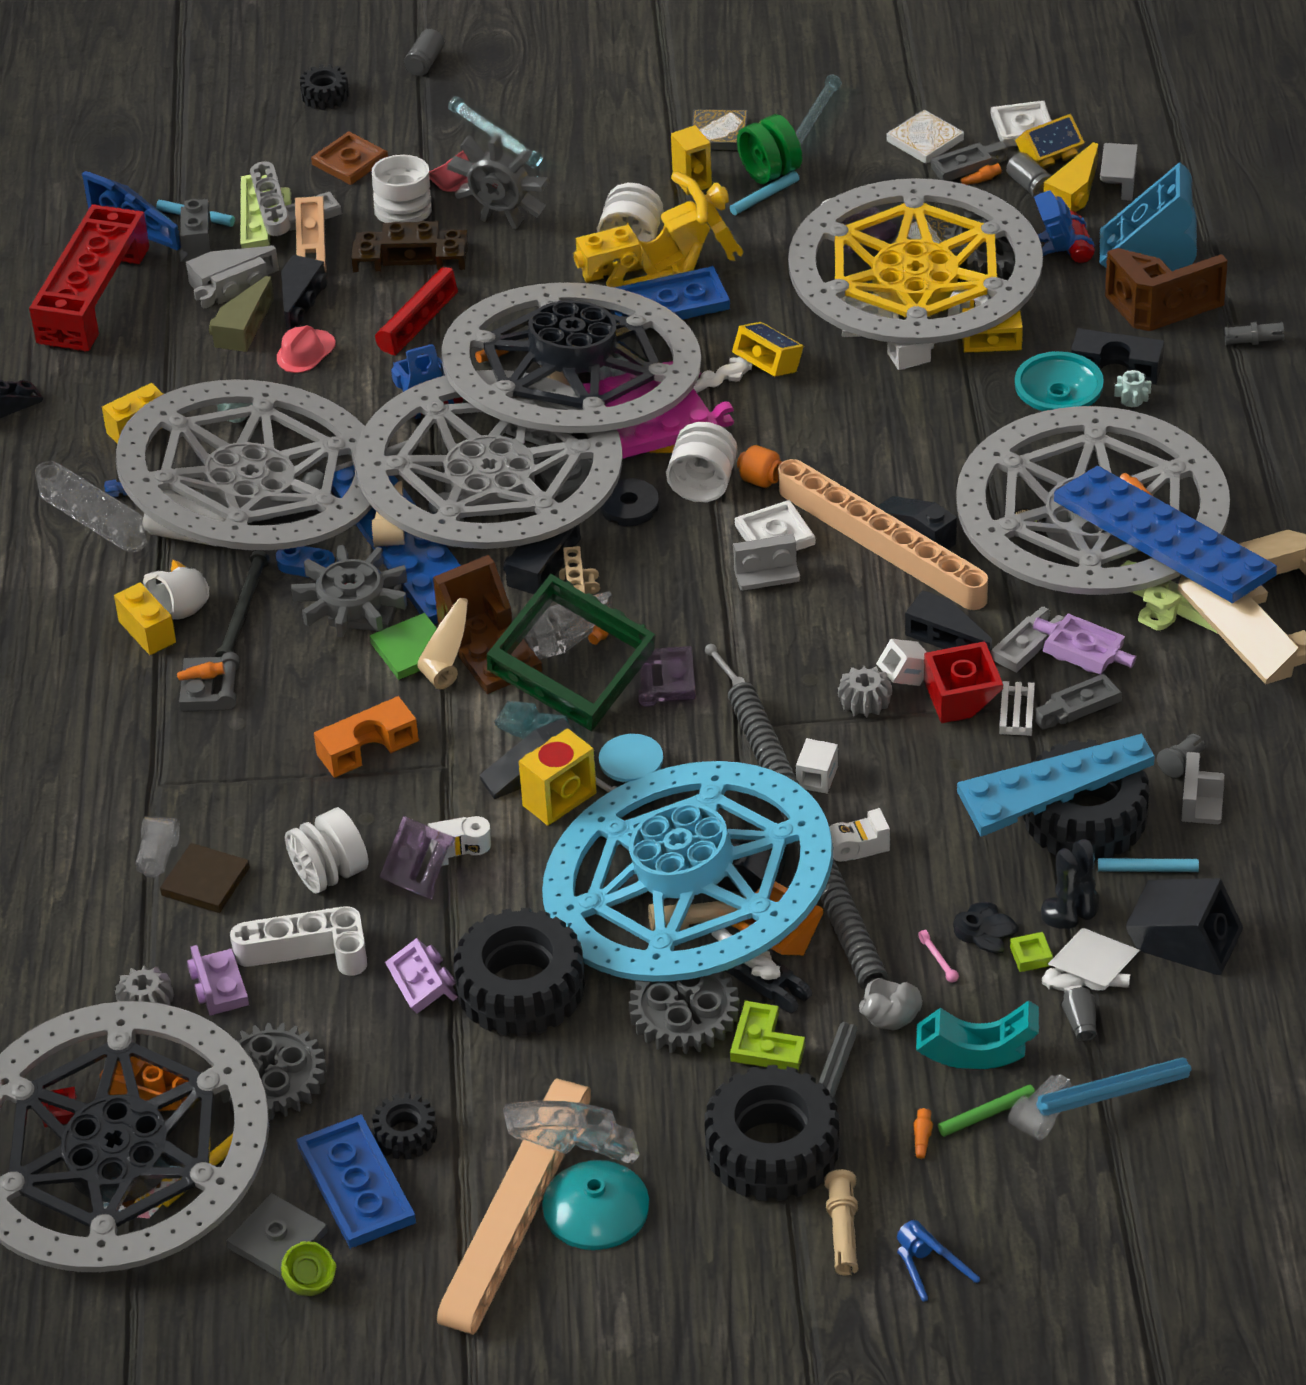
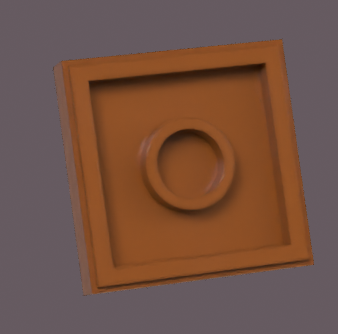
M348 131L313 155L311 161L313 166L352 185L372 171L376 162L388 157V151Z

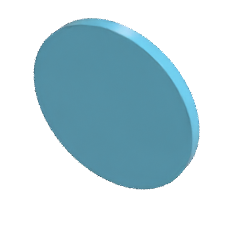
M641 734L617 736L609 740L599 753L601 770L608 777L620 782L640 779L648 773L659 770L663 763L661 746L654 739Z

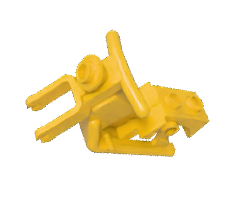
M676 171L672 173V180L688 189L696 204L693 201H687L663 212L661 220L664 223V227L661 233L649 242L640 241L628 223L624 226L577 237L576 252L573 253L576 267L582 268L586 283L604 279L603 276L608 275L609 278L606 281V285L613 288L693 271L710 227L714 232L716 240L724 248L727 258L735 261L733 252H737L741 257L743 250L736 243L731 230L726 226L717 209L724 210L725 204L729 202L726 188L724 186L721 187L716 182L706 192L707 194L704 195L694 179L681 172ZM643 268L647 274L646 276L623 281L625 274L630 271Z

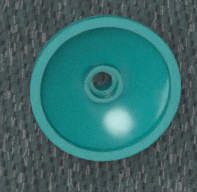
M1046 352L1035 355L1020 365L1015 374V389L1018 396L1026 404L1043 412L1058 408L1092 405L1103 391L1104 379L1098 366L1086 357L1070 352Z
M585 1161L564 1169L552 1179L543 1196V1216L549 1230L562 1242L585 1250L608 1249L628 1241L640 1231L648 1217L649 1195L644 1182L629 1168L610 1161Z

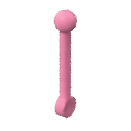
M928 931L918 932L921 943L926 944L945 971L946 980L950 983L956 982L959 978L958 972L952 970L932 943Z

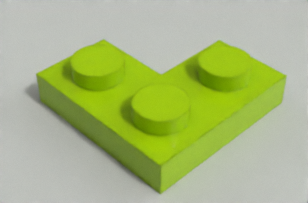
M745 1001L730 1051V1061L762 1067L777 1065L778 1069L785 1070L788 1066L799 1071L805 1049V1037L774 1032L779 1016V1006Z

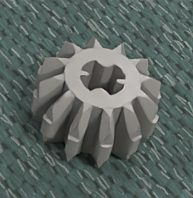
M863 665L860 670L851 667L849 673L842 674L840 687H838V697H840L843 709L851 710L853 716L862 713L866 718L869 713L879 715L881 709H887L892 695V685L887 677V673L879 672L877 666L872 669H866Z
M144 964L141 970L136 971L131 968L129 975L120 976L115 995L116 1000H118L117 1002L143 1001L170 1006V1003L173 1001L174 992L167 973H162L158 966L148 970Z

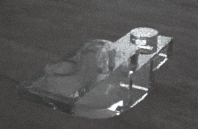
M548 1100L506 1104L503 1108L508 1133L517 1139H523L565 1154L576 1145L582 1149L591 1150L606 1155L611 1159H618L632 1164L640 1156L633 1130L616 1124L613 1111L577 1102Z

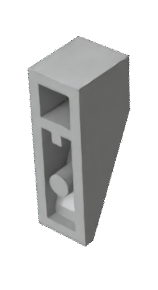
M274 246L208 252L186 262L189 284L194 289L211 284V276L258 257H261L266 262L267 275L279 270L276 248Z

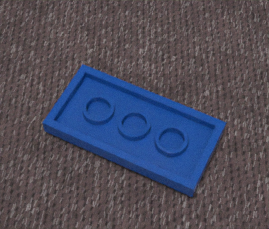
M714 266L614 287L649 298L665 306L681 319H689L730 309V299ZM610 309L613 315L624 317L630 316L625 313Z
M362 1114L296 1139L298 1149L350 1249L416 1223L415 1213Z

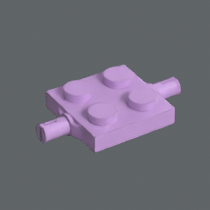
M1067 614L1062 621L1057 623H1051L1037 617L1033 624L1034 630L1049 635L1045 641L1043 652L1053 655L1058 660L1078 665L1085 671L1101 675L1110 663L1118 662L1132 668L1136 661L1135 655L1120 650L1125 636L1071 614Z

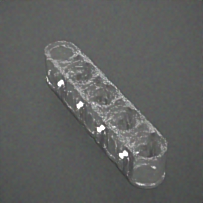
M48 461L36 467L35 474L39 494L43 500L125 551L135 552L146 546L147 539L143 528V518L138 512L59 463Z

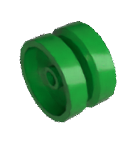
M773 114L759 121V124L753 123L738 131L737 148L740 159L748 174L757 183L766 184L777 179L780 175L789 174L800 168L802 150L799 139L793 127L782 115Z

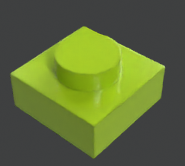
M1043 932L1010 939V949L1020 972L1051 966L1048 963L1053 959V955Z

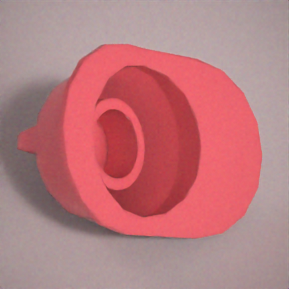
M463 151L455 155L468 160L467 155ZM452 158L445 164L429 171L430 180L441 190L447 192L457 191L462 184L468 183L466 176L447 169V165Z
M308 325L292 328L282 338L281 348L277 353V363L286 372L302 373L311 370L334 349L335 338L326 331L314 329Z

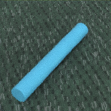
M792 171L730 205L731 213L737 215L799 181L798 173Z
M158 200L156 209L159 211L181 215V207H184L182 204ZM210 211L212 223L230 227L234 225V216Z
M1098 858V872H1199V859Z

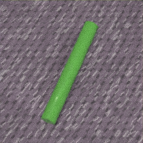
M1029 1084L939 1123V1132L943 1137L1035 1098L1036 1092L1033 1086Z

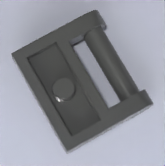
M227 652L222 657L184 658L182 671L206 662H223L225 674H223L222 690L218 694H214L215 678L181 680L180 710L232 709L236 705L234 684L240 657L236 653Z

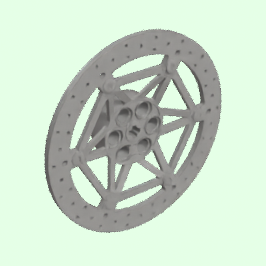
M493 370L476 371L487 384L492 385L497 382ZM504 370V373L509 378L514 371ZM446 376L411 387L383 405L371 417L361 432L355 452L356 475L362 493L369 504L387 521L403 531L431 542L478 549L506 548L530 544L554 537L575 527L594 514L606 502L618 483L622 468V445L617 429L586 433L588 439L579 440L570 433L553 432L563 442L527 448L524 445L527 427L518 426L516 438L512 439L502 436L512 423L500 420L489 435L481 436L455 414L483 411L470 403H443L444 401L461 397L451 386ZM547 377L527 387L577 397L571 386ZM517 396V398H513L515 400L535 406H538L539 403L543 402L557 409L583 410L577 407L550 403ZM416 414H424V419L397 455L385 456L388 444L398 429ZM436 423L448 449V454L411 455L432 424ZM447 423L467 439L458 444L455 443ZM554 455L537 465L534 464V458ZM592 458L591 470L579 489L562 503L556 502L554 498L580 459ZM567 459L547 491L543 492L535 484L534 476ZM424 466H443L445 472L442 473ZM413 472L445 482V490L450 493L448 500H443ZM400 475L434 505L438 512L436 514L429 513L409 502L395 489L388 476ZM530 511L537 514L519 520L500 523L459 521L460 518L473 516H496Z
M235 379L217 380L185 386L161 395L144 405L129 419L118 439L116 469L119 480L130 499L145 514L164 527L180 535L211 545L243 550H281L302 547L321 542L346 531L358 523L372 508L358 484L355 468L357 442L365 426L356 417L332 401L296 387L267 381ZM224 403L253 404L192 417L182 415L210 405ZM274 407L284 408L309 417L325 426L336 436L327 437L279 412ZM250 416L236 443L232 444L225 442L200 427V425ZM271 420L292 429L314 442L282 451L275 449ZM259 421L262 423L264 444L249 442ZM164 428L170 431L171 434L162 468L158 471L149 472L145 461L148 444L158 430ZM180 437L186 439L205 466L172 469ZM197 438L217 450L208 454ZM349 454L354 463V479L342 498H337L331 494L338 456ZM311 455L297 466H294L290 461L292 459ZM328 457L322 489H317L295 479L318 461ZM204 477V481H200V480H196V479H192V478ZM190 487L203 489V494L195 491ZM162 490H173L223 517L226 521H219L197 514L173 501ZM317 509L321 512L315 516L292 523L265 526L248 525V523L267 520Z
M1077 406L1047 410L1023 417L988 436L975 448L962 467L956 489V504L959 521L971 543L984 557L1003 571L1023 581L1051 590L1074 594L1110 595L1144 590L1173 580L1182 574L1154 558L1126 566L1102 568L1101 565L1140 550L1054 502V491L1086 473L1093 450L1096 451L1099 466L1110 473L1112 472L1105 447L1153 466L1154 468L1131 477H1136L1142 484L1154 480L1146 488L1152 495L1165 483H1170V506L1179 510L1180 479L1192 477L1200 498V509L1196 521L1222 535L1229 518V487L1226 477L1213 455L1201 443L1178 427L1158 418L1131 410L1100 406ZM1067 432H1084L1081 436L1019 456L1014 453L1023 446L1045 437ZM1106 433H1117L1143 440L1162 449L1175 459L1171 461L1161 459L1111 438ZM1081 446L1084 447L1074 477L1068 479L1034 463ZM998 469L1007 473L1005 517L993 520L986 504V490L990 478L995 470ZM1033 476L1053 484L1055 487L1050 492H1047ZM1017 477H1021L1046 506L1015 514ZM1046 518V523L1033 522L1039 519ZM1034 531L1046 532L1048 538ZM1020 537L1075 561L1079 566H1067L1042 559L1023 550L1008 538Z

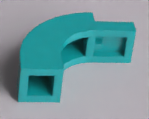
M1027 1001L1004 1018L983 1024L960 1020L939 1008L917 1024L916 1051L933 1061L956 1068L990 1069L1013 1063L1025 1056V1043L1039 1034V1007Z

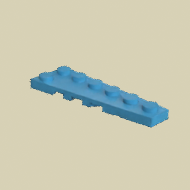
M1138 734L957 782V793L980 836H985L1016 823L1018 817L1029 812L1035 815L1045 811L1046 805L1058 800H1061L1062 803L1074 798L1075 793L1084 789L1093 791L1105 786L1109 782L1117 781L1153 766L1155 755L1143 735Z

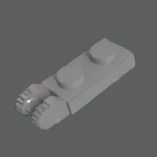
M1041 607L1033 615L1027 616L991 650L993 661L1017 673L1044 647L1049 635L1034 630L1033 624L1037 617L1047 621L1050 616V610ZM1057 615L1050 622L1057 623L1062 621L1064 617Z

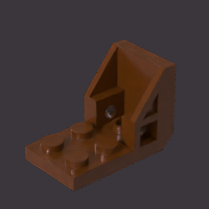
M1115 248L1107 251L1105 297L1133 328L1152 331L1224 306L1228 260L1220 254L1171 271L1160 258Z
M487 555L434 576L433 582L439 625L459 598L468 600L465 627L457 656L486 694L511 685L487 670V653L512 623L511 606L494 561ZM523 639L511 655L535 670L542 672V662Z

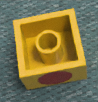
M568 728L558 735L551 737L546 743L519 760L522 804L547 826L597 793L593 747Z

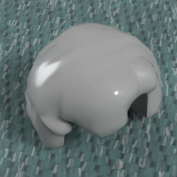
M877 978L867 984L864 1000L859 1004V1011L876 1027L898 1030L915 1018L921 1010L922 998L919 989L908 982L898 984Z

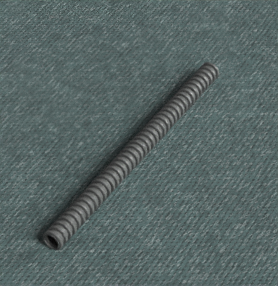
M748 682L734 685L728 692V699L759 766L780 773L799 784L754 686ZM781 812V815H782V817L784 818V821L789 820V819L786 817V815ZM795 841L794 843L800 853V841ZM833 858L830 877L820 900L851 964L855 977L858 979L860 987L866 989L867 984L874 979L882 978L887 980L888 974Z

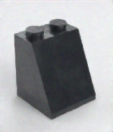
M1221 878L1148 880L1126 924L1127 933L1140 952L1215 975L1222 974L1244 928Z

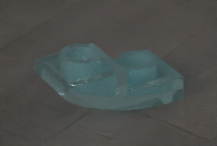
M507 701L494 723L496 727L524 739L537 728L562 718L567 723L568 720L565 715L538 713L535 703Z

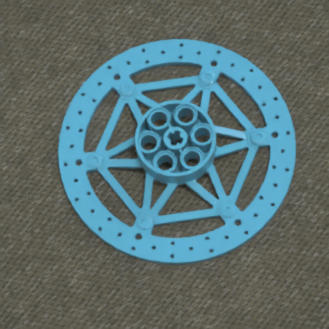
M707 761L681 764L646 774V776L640 779L629 781L598 799L585 809L562 834L550 855L543 877L542 893L545 912H548L551 918L558 917L566 923V927L569 926L577 934V940L581 942L583 963L601 972L616 977L650 982L688 980L712 975L738 966L766 952L794 931L809 915L823 894L832 869L833 842L830 827L821 807L808 791L790 778L767 768L740 762ZM700 790L699 794L629 820L624 821L621 819L629 812L659 798L686 791ZM727 790L756 796L778 808L789 820L779 824L774 823L725 797L724 794ZM722 808L764 831L727 829L723 817L718 813V809ZM603 836L607 838L588 893L575 896L576 878L585 855L598 837ZM730 839H744L755 841L745 843L739 846H733ZM800 841V860L794 879L778 902H774L769 898L786 844ZM618 845H622L629 850L632 863L603 888ZM772 848L758 893H754L733 866V860ZM633 874H637L638 882L617 890ZM728 876L745 898L716 884ZM649 891L653 894L656 928L654 931H651L610 907ZM704 893L738 909L729 914L679 931L693 898L697 894ZM680 898L666 927L664 899ZM594 914L600 915L649 943L648 948L640 950L615 943L596 932L584 918ZM753 918L756 920L755 923L746 929L718 942L702 947L674 951V946L747 919Z

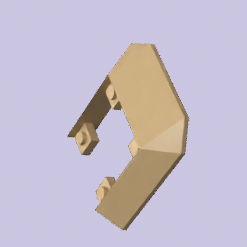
M1284 530L1239 543L1241 546L1277 565V575L1298 568L1306 575V534ZM1181 575L1177 590L1265 684L1291 677L1295 666L1306 663V631L1302 630L1287 635L1258 605L1266 602L1268 595L1267 590L1262 585L1234 603H1231Z

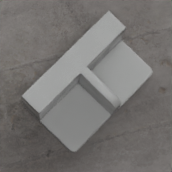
M1105 143L1100 180L1104 183L1122 184L1121 200L1132 201L1137 162V145Z
M1187 752L1181 821L1221 824L1224 774L1199 771L1200 753Z

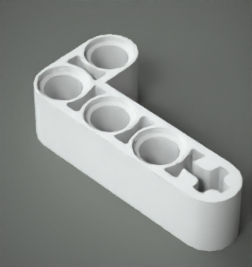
M349 906L243 922L234 926L230 932L236 963L244 967L333 953L336 955L338 970L344 975H358L367 967L360 914L355 908Z

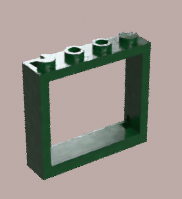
M550 574L487 653V670L592 732L654 652L655 634L645 628L646 625L637 624L628 619L620 610L616 608L611 609L602 604L594 595L590 593L585 594L578 590L568 580L564 582ZM553 601L636 649L594 704L511 655Z

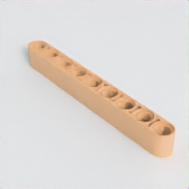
M789 459L779 465V493L782 497L790 500L798 507L969 610H978L987 604L988 576L983 570L805 463L796 459Z
M558 1078L553 1081L442 1298L437 1314V1323L439 1325L473 1335L477 1332L543 1200L545 1190L554 1178L587 1112L591 1099L590 1087Z

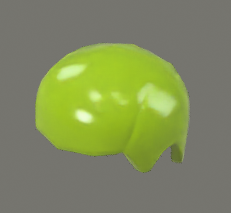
M302 1241L294 1245L286 1252L281 1264V1276L287 1288L297 1295L309 1297L325 1291L333 1282L336 1271V1263L332 1259V1255L328 1249L317 1242Z

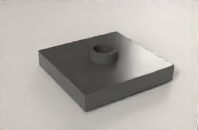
M271 1193L226 1240L228 1249L283 1280L281 1264L286 1252L302 1241L318 1243L328 1233L327 1224Z

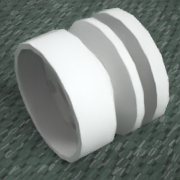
M393 155L375 163L372 168V182L376 217L384 223L420 222L426 219L431 213L429 165L423 159L411 155Z
M624 183L617 185L610 191L606 199L597 232L624 226L628 223L640 241H652L656 238L661 222L663 203L652 189L642 184Z
M695 422L688 424L680 430L666 471L667 482L672 490L682 498L693 502H709L717 500L722 496L728 486L732 473L731 470L738 453L737 443L731 433L722 426L711 422Z
M339 807L317 816L315 826L306 822L301 824L299 829L293 828L285 834L286 848L293 866L304 884L314 893L325 890L327 885L333 886L337 884L338 874L343 878H349L368 867V855L364 842L350 817Z

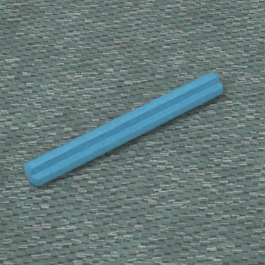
M1178 1058L1041 1095L1038 1097L1036 1106L1043 1116L1055 1114L1187 1078L1191 1071V1065L1188 1064L1186 1058Z

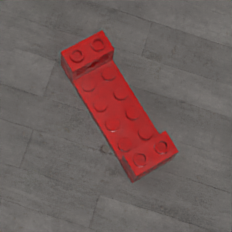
M94 204L90 206L29 307L37 344L83 351L91 349L99 335L95 305L121 261L140 264L150 247L143 211Z

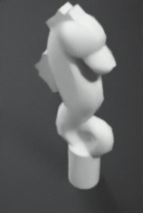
M740 356L738 358H730V364L719 367L716 373L709 370L703 372L693 388L699 393L707 387H718L724 379L740 382L743 374L748 370H752L753 364Z
M725 928L712 932V936L718 941L732 936ZM766 951L745 962L747 966L752 968L754 976H760L765 980L780 977V966L773 962L770 951Z
M1049 968L1042 977V984L1048 989L1062 990L1064 993L1082 986H1087L1097 991L1105 990L1108 986L1129 988L1130 974L1118 973L1107 987H1104L1071 973H1064L1065 971L1058 968Z

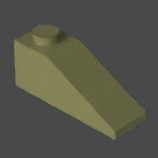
M265 276L220 307L216 317L211 319L209 325V333L213 335L215 348L247 352L274 300L271 277Z

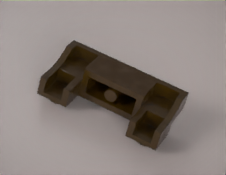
M428 221L383 223L382 232H356V240L353 241L351 258L353 272H359L360 262L374 261L375 271H381L382 258L383 266L437 265V270L443 268V260L458 259L459 270H465L466 254L468 252L467 230H439V222Z

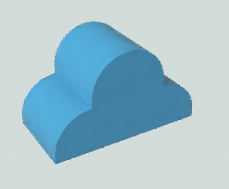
M1179 162L1100 229L1099 263L1106 268L1107 251L1115 248L1160 258L1171 271L1191 265L1197 255V220L1192 202V176L1182 163Z

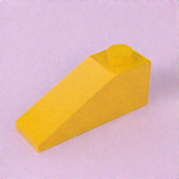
M1093 142L1044 182V192L1050 190L1056 197L1060 196L1071 211L1077 212L1079 209L1084 208L1088 202L1097 168L1098 144Z

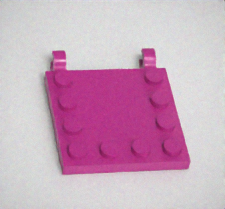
M673 361L663 362L662 364L672 365ZM626 373L599 380V395H603L638 376ZM653 380L605 406L611 407L637 399L652 391L661 382ZM584 383L583 386L590 393V383ZM693 388L684 400L664 414L634 426L617 429L622 445V459L675 445L680 430L688 424L711 422L722 427L731 426L734 424V420L730 414H725L733 412L734 408L730 402H722L710 412Z

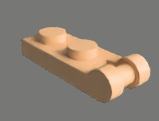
M323 196L295 198L297 255L306 257V253H316V260L324 261L326 273Z

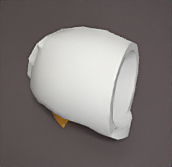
M172 561L171 572L155 571L144 575V586L171 614L172 619H183L194 615L209 598V586L202 573L194 568L185 567L179 561ZM156 579L162 581L163 583L156 584Z

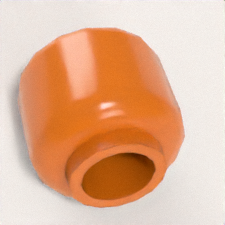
M753 445L739 455L737 468H739L743 481L767 488L779 481L778 468L782 461L776 451Z

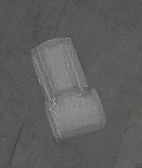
M144 817L141 826L142 843L135 864L137 871L143 873L146 877L157 878L159 874L164 873L171 847L178 845L180 836L178 818Z
M1061 1074L1057 1076L1051 1075L1030 1098L1022 1096L1011 1109L1008 1119L1009 1123L1037 1140H1043L1051 1131L1056 1116L1060 1112L1047 1116L1041 1115L1036 1106L1038 1097L1072 1087L1069 1079Z

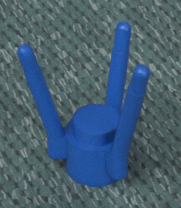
M918 1220L905 1223L898 1231L897 1240L902 1246L897 1252L905 1261L922 1301H927L928 1296L912 1256L923 1258L934 1250L975 1283L980 1282V1277L942 1246Z

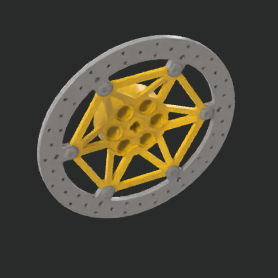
M917 178L895 179L867 184L851 189L826 201L807 216L798 227L792 238L788 256L789 275L792 284L802 301L815 314L832 325L852 334L869 339L902 344L952 341L981 333L1002 323L1019 311L1031 298L1040 282L1043 263L1042 247L1036 231L1030 222L1013 206L991 193L972 186L945 180ZM903 202L899 206L851 224L844 225L840 223L865 209L887 203ZM924 202H938L964 208L984 217L988 222L981 223L927 205ZM924 214L970 230L941 243L933 242ZM904 215L895 243L889 244L860 232V230ZM913 217L916 219L922 239H907ZM1004 236L1010 242L1015 256V266L1009 280L998 278L996 269L995 239ZM823 239L835 241V280L826 283L822 281L816 267V255ZM970 242L958 255H954L950 251ZM983 242L986 243L987 275L959 268ZM859 243L878 250V254L873 257ZM844 244L850 246L872 269L847 277L844 276ZM958 279L966 280L968 282H958ZM873 280V283H863L866 281ZM967 290L950 297L953 291ZM865 291H873V294L867 293ZM986 294L993 296L988 301L968 311L943 318H927L930 315ZM844 296L851 297L907 318L902 320L874 315L855 308L840 298Z

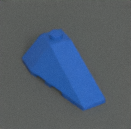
M87 171L82 173L88 210L94 204L143 211L149 240L175 250L181 248L178 225L130 187Z

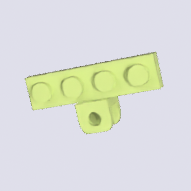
M251 175L241 176V248L270 246V235L265 229ZM280 188L285 206L290 205V188ZM279 218L273 219V221L278 222Z
M1128 560L1121 566L1131 565L1137 562H1131ZM1171 580L1154 587L1132 592L1143 597V601L1147 602L1146 607L1140 611L1138 621L1158 631L1164 630L1175 622L1176 615L1178 614L1217 633L1177 590L1178 584Z

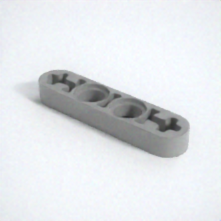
M267 161L256 163L251 167L250 174L266 232L272 236L285 234L290 229L291 224L274 165ZM279 218L278 222L273 221V219Z

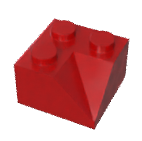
M985 641L924 653V682L941 723L972 718L1003 690V682Z

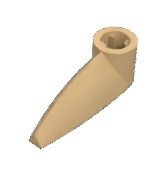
M399 481L394 487L403 496V483ZM376 511L375 518L372 520L374 547L405 545V531L387 521Z
M459 598L445 616L417 663L418 669L437 689L449 687L458 675L453 663L458 653L465 627L468 600L465 598Z

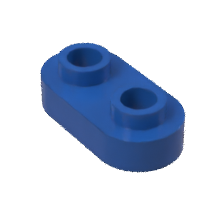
M302 546L281 549L276 553L278 569L283 573L308 577L305 575L304 561L307 559L325 568L335 563L333 553L325 549Z

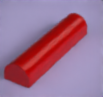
M440 268L375 334V341L382 351L396 356L458 293L453 269Z

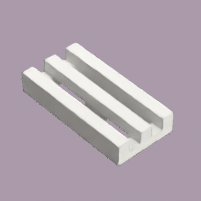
M1003 681L999 734L1032 736L1035 683L1028 682V687H1022V682H1015V686H1009V681ZM1009 695H1015L1013 727H1006ZM1021 696H1027L1025 727H1019Z

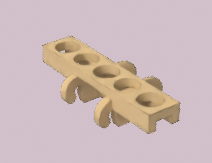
M580 546L564 547L565 568L559 571V578L565 580L566 575V580L572 584L578 583L573 586L585 594L598 593L600 591V584L595 582V580L599 577V573L593 568L582 569ZM575 552L577 556L569 557L568 554ZM570 563H578V566H577V567H569V564H570Z

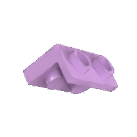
M418 938L385 962L410 1008L417 1014L443 994L452 1001L458 998L453 988V985L456 984L455 979L445 967L442 968L439 964L443 961L441 955L433 945L430 944L426 947Z
M197 945L191 946L192 959L187 960L189 973L192 980L198 979L199 981L198 984L194 985L199 1004L206 1003L209 1015L248 1006V996L232 948L200 956Z

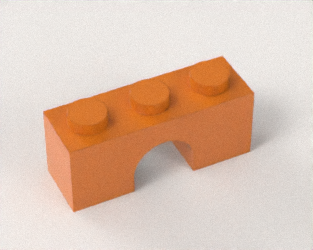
M399 696L314 732L317 756L334 778L362 766L360 747L366 743H381L390 753H393L419 741L416 718Z

